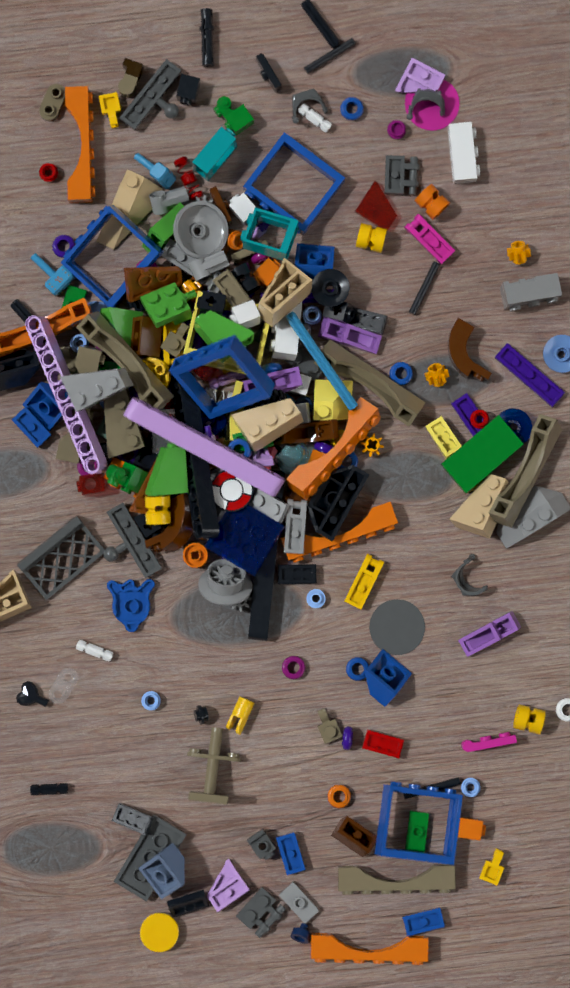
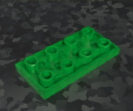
M498 415L440 465L466 494L518 450L523 443Z

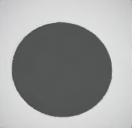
M400 599L389 600L376 608L372 614L369 625L370 635L379 649H384L392 655H403L414 650L422 641L425 632L424 618L419 609L412 603Z

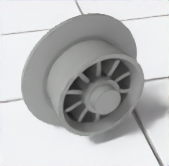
M219 559L212 562L201 575L198 587L202 596L208 601L228 606L239 604L250 596L252 581L246 574L245 568L239 562L231 559Z

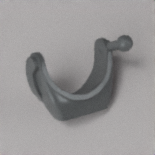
M418 88L411 101V105H409L407 119L411 120L413 118V107L422 100L434 101L440 107V116L444 115L445 101L441 91L437 92V89L436 91L432 89L421 90V88Z
M315 89L303 91L292 96L293 123L297 124L299 122V118L296 117V110L298 105L306 99L318 101L322 106L324 114L328 112L327 107Z
M470 554L451 576L463 596L478 595L488 589L487 585L481 588H474L463 577V569L466 564L475 559L476 556L474 554Z

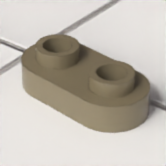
M53 84L47 89L39 109L40 115L45 121H54L61 111L65 101V89L62 85ZM55 90L60 92L58 96L53 95ZM47 108H52L51 113H46L45 111Z

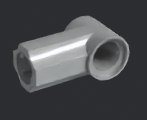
M184 186L170 191H155L149 195L153 214L155 215L169 212L179 202L183 205L189 203V197Z
M220 251L207 258H199L188 264L196 282L205 280L212 276L213 273L230 266L224 251Z

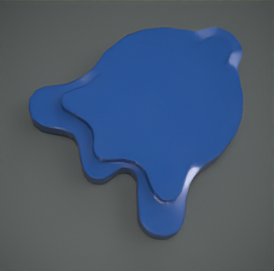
M132 579L127 580L123 584L113 580L107 583V589L113 596V613L128 632H135L149 615L151 605L149 596L155 587V582L152 579H147L140 587H136Z

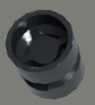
M248 263L241 264L231 270L248 295L261 287L257 277L252 276L253 271Z

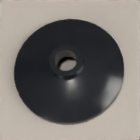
M325 269L314 277L311 291L314 299L319 304L326 307H335L347 299L350 285L347 277L342 272L336 269ZM329 286L334 288V291L331 293L327 291Z

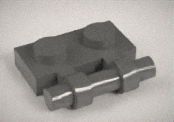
M386 155L384 194L403 195L404 187H408L409 195H417V188H419V181H417V171H419L418 157L412 156L410 157V163H405V156ZM404 170L410 171V180H404Z
M261 887L239 911L236 917L249 929L255 924L258 925L259 929L255 934L261 938L271 930L270 927L276 920L279 921L282 918V913L286 908L281 904L277 909L272 907L276 899ZM268 911L271 915L263 922L260 918Z

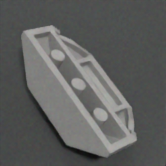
M535 486L527 497L513 527L510 528L498 524L496 533L507 549L568 512L570 506L561 492Z

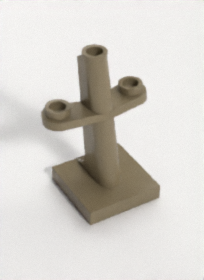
M211 728L208 754H201L200 749L192 748L187 752V756L208 758L204 793L190 791L188 800L228 804L229 796L216 794L219 760L241 762V758H239V754L228 753V757L220 756L222 728Z

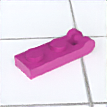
M417 214L411 223L404 226L405 230L441 265L455 252L421 215ZM419 225L423 227L420 232L416 230Z
M509 731L499 733V737L491 738V735L480 737V741L476 742L463 740L461 747L466 752L517 743L516 735H511Z

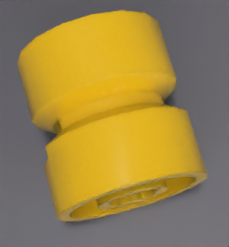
M361 223L355 247L361 249L370 247L371 251L381 253L387 229L381 227L373 229L371 225Z
M170 495L145 496V507L148 509L145 513L146 524L159 525L171 523V513L167 510L170 507ZM155 506H161V509L155 510Z
M519 704L515 713L513 728L523 731L528 729L529 732L540 735L546 711L537 708L531 710L529 706Z

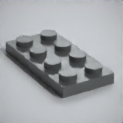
M155 814L152 816L154 819L148 834L140 836L113 881L146 902L154 889L138 868L171 843H174L179 848L187 835Z

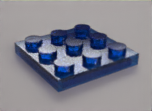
M247 505L239 511H226L218 523V537L209 539L204 547L255 577L283 531L284 525Z

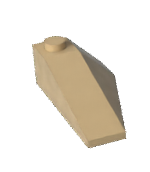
M127 169L112 205H115L137 225L152 211L149 195L155 191H163V189L147 178ZM112 215L102 227L96 242L114 250L131 231Z

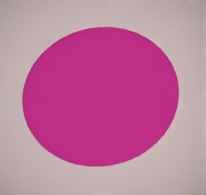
M443 80L438 91H441L445 101L444 115L440 116V107L434 101L422 100L413 107V118L411 121L419 128L430 131L440 130L447 127L456 118L460 105L459 96L455 88L448 81ZM415 93L406 94L405 110L407 114Z

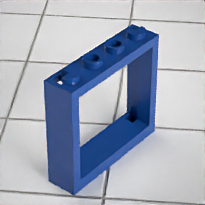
M284 132L243 185V190L249 199L253 200L255 198L259 201V206L264 210H271L273 213L295 219L252 186L283 145L334 182L303 224L299 222L297 234L301 233L304 235L343 185L345 177Z
M109 205L100 210V216L96 221L93 220L87 226L88 231L84 235L81 234L75 240L76 245L65 252L66 254L63 256L64 259L61 261V264L107 307L116 308L127 295L125 281L111 296L74 260L112 215L151 250L137 267H151L164 251L115 205Z
M236 335L174 358L169 370L209 419L221 417L228 412L237 411L239 408L247 405L251 406L261 400H267L271 397L275 386L272 379ZM230 355L256 388L215 403L189 370Z
M391 781L390 785L384 784L375 855L454 865L463 795L456 794V790L446 788L445 792H440L438 787L427 786V790L420 789L421 785L409 784V787H402V783ZM393 792L450 799L443 855L386 848Z

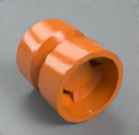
M433 184L427 186L414 200L421 209H426L425 213L432 220L438 217L450 204L444 195L439 196V190Z
M191 543L185 547L183 559L188 566L201 568L208 561L209 554L203 545Z

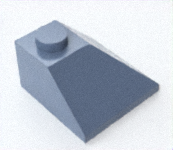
M171 843L138 868L161 900L185 884V858L174 843Z

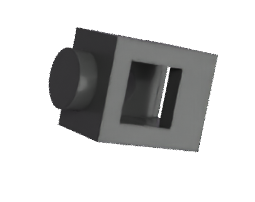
M263 828L247 839V842L259 859L264 857L267 860L275 854L273 850L276 849V846ZM260 843L266 844V848L264 850H261L259 848Z

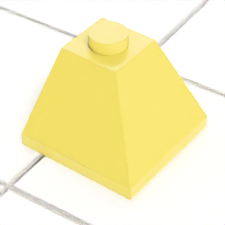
M315 379L313 420L348 419L349 409L329 380ZM341 380L352 395L353 380Z

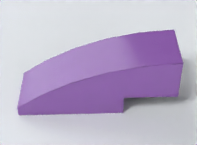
M323 318L318 337L326 340L331 339L335 343L372 354H377L382 338L381 335L330 318Z
M299 366L267 373L275 383L274 389H277V391L288 392L303 386ZM251 380L243 381L245 392L256 388Z
M510 611L458 641L468 657L519 630L521 626L513 611Z

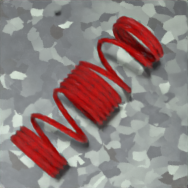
M187 156L176 159L173 163L175 167H180L177 171L178 173H185L180 179L186 189H191L188 192L190 200H194L196 196L201 197L203 192L197 191L189 195L193 189L200 185L186 187V185L196 182L197 179L194 172H191L193 170L179 172L182 167L189 164V162L186 163L188 161Z

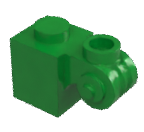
M222 96L218 99L217 106L213 110L219 118H224L226 122L224 123L225 128H229L237 136L252 126L254 119L244 104L232 110L230 98Z
M127 462L124 463L122 468L112 464L106 469L107 483L115 487L121 485L120 490L131 494L132 491L138 494L148 475L146 471Z

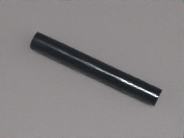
M350 38L305 66V72L309 74L354 46L355 41L353 38Z
M433 261L409 310L410 314L416 315L440 266L439 263Z
M459 777L427 786L438 787L439 790L461 785ZM427 786L420 787V789L427 790ZM403 793L404 799L420 796L416 794Z

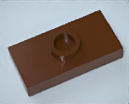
M216 186L210 188V194L216 207L224 214L228 226L231 225L232 220L227 211L230 207L226 198H221Z

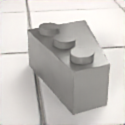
M558 273L536 276L527 280L525 278L519 279L518 282L513 283L505 281L500 286L504 310L509 309L510 312L521 310V306L528 305L529 308L540 305V302L547 301V304L555 303L562 296Z
M126 368L60 376L76 412L86 410L133 386Z

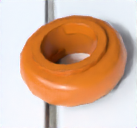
M334 785L328 791V801L335 808H344L350 803L351 792L344 785ZM343 791L345 794L344 801L336 802L334 793Z

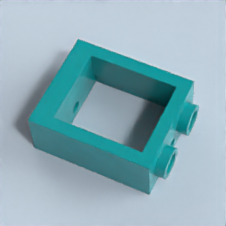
M220 127L192 161L194 171L209 181L236 149L235 133L229 128L225 130L223 127Z
M255 207L253 214L249 213L247 230H243L240 241L243 242V249L282 261L284 258L288 259L299 229V220ZM258 221L287 229L280 249L251 241Z

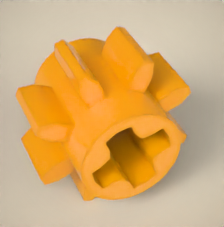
M514 241L511 244V248H507L509 261L513 260L514 264H524L527 261V257H531L529 244L525 245L524 241Z
M191 279L184 282L180 287L184 294L193 289L198 294V291L202 292L201 290L204 289L199 282H193ZM197 297L190 299L191 302L195 303Z
M440 363L431 364L427 368L428 372L425 373L426 381H429V385L434 387L443 386L447 382L446 378L450 377L448 369Z
M373 433L371 438L366 436V442H360V445L365 446L362 453L367 451L369 457L372 456V453H376L379 456L378 448H384L379 443L382 438L376 439L375 433ZM368 441L377 443L375 450L373 448L368 449Z

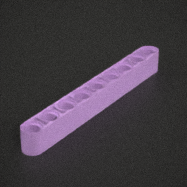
M29 316L25 322L27 332L83 467L89 474L104 473L108 463L86 410L76 412L73 417L72 410L74 406L69 395L67 399L65 398L66 389L61 379L60 381L57 379L59 373L61 376L71 374L50 323L45 317ZM37 321L39 322V327H38V328H36V322H37ZM44 338L46 339V345H45V346L43 345V340H44ZM51 356H53V358H54L52 364H51V362H50ZM80 426L83 427L82 434L79 432ZM88 443L90 444V451H89V452L87 451V448H86ZM95 461H96L97 464H98L97 469L94 468V462H95Z
M133 397L123 414L133 422L273 497H276L285 481L277 473L138 398Z

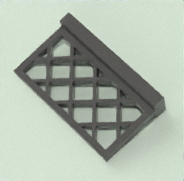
M76 515L18 562L17 566L47 600L103 555L105 549ZM80 528L86 533V541L74 540L75 532ZM88 536L93 542H88ZM72 542L71 553L59 552L60 544ZM74 543L85 544L84 555L73 554ZM87 544L96 545L100 551L94 556L86 555ZM48 554L57 555L56 565H45V556ZM59 555L70 556L69 567L58 566ZM72 556L84 557L83 565L80 568L71 567ZM33 566L42 567L41 578L32 577L28 570ZM44 567L55 568L54 579L43 578ZM58 568L69 569L68 577L65 580L56 579ZM42 581L54 582L53 590L48 594L42 589Z

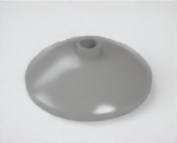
M195 201L185 205L178 212L173 224V234L178 247L185 254L196 259L207 258L220 252L225 246L228 238V223L218 207L206 201ZM195 228L198 229V234L194 233Z

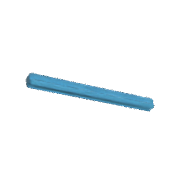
M295 312L286 315L287 321L347 408L353 410L357 407V402Z

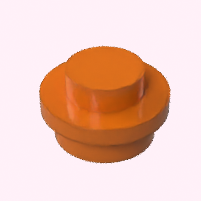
M233 231L229 235L228 246L231 249L239 250L243 248V242L240 241L242 232Z

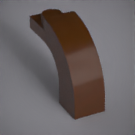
M458 318L448 338V354L452 365L465 378L471 372L473 373L472 377L476 380L487 382L492 373L473 362L466 350L467 340L475 327Z
M337 419L299 424L274 440V446L310 444L339 439Z
M182 493L170 499L171 523L168 524L163 533L145 540L146 548L153 549L155 552L164 550L175 552L188 541L193 533L188 494Z

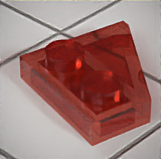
M374 181L355 210V213L375 226L385 228L388 231L397 218V214L379 184Z

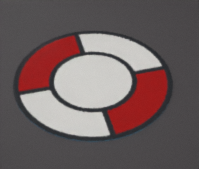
M224 470L218 473L212 481L215 505L224 511H239L246 507L252 499L253 486Z

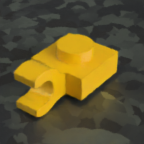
M118 93L100 95L99 101L102 115H108L111 129L119 127L116 113L121 112Z
M496 848L492 861L485 860L479 879L498 885L504 870V866L499 865L504 854L502 850Z

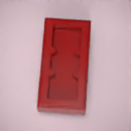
M367 729L362 748L400 758L404 739Z

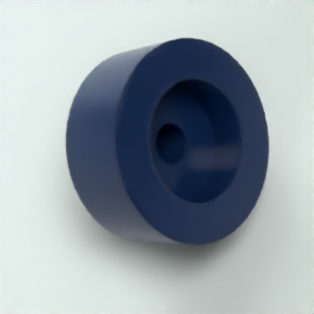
M301 923L300 927L293 928L290 936L299 943L307 944L309 943L311 933L307 931L308 925Z

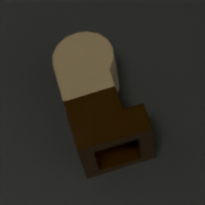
M125 58L123 69L126 72L124 78L120 80L118 88L121 96L130 98L136 92L144 67L142 63Z

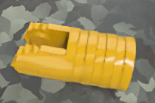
M239 696L226 724V728L230 730L237 718H240L235 730L240 735L255 703Z

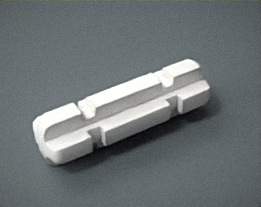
M304 103L299 107V114L305 115L306 119L317 127L320 126V129L324 132L329 131L332 124L328 120H324V117L313 109L310 110L309 106Z
M83 640L77 642L76 649L79 651H86L85 653L98 658L102 657L106 661H111L113 657L112 651H105L104 648L91 643L87 644Z

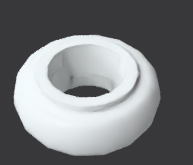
M564 698L557 703L556 714L562 721L570 722V715L566 716L562 712L565 704L570 705V698Z

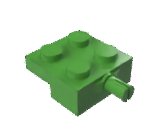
M174 282L141 296L140 300L155 327L159 328L170 322L177 325L191 319V308L187 301L197 297L194 289L184 294Z

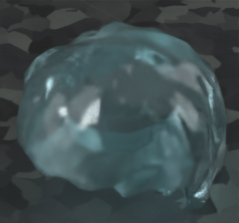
M299 443L296 447L286 445L279 454H276L274 460L284 473L291 474L298 465L308 463L309 451L304 443Z

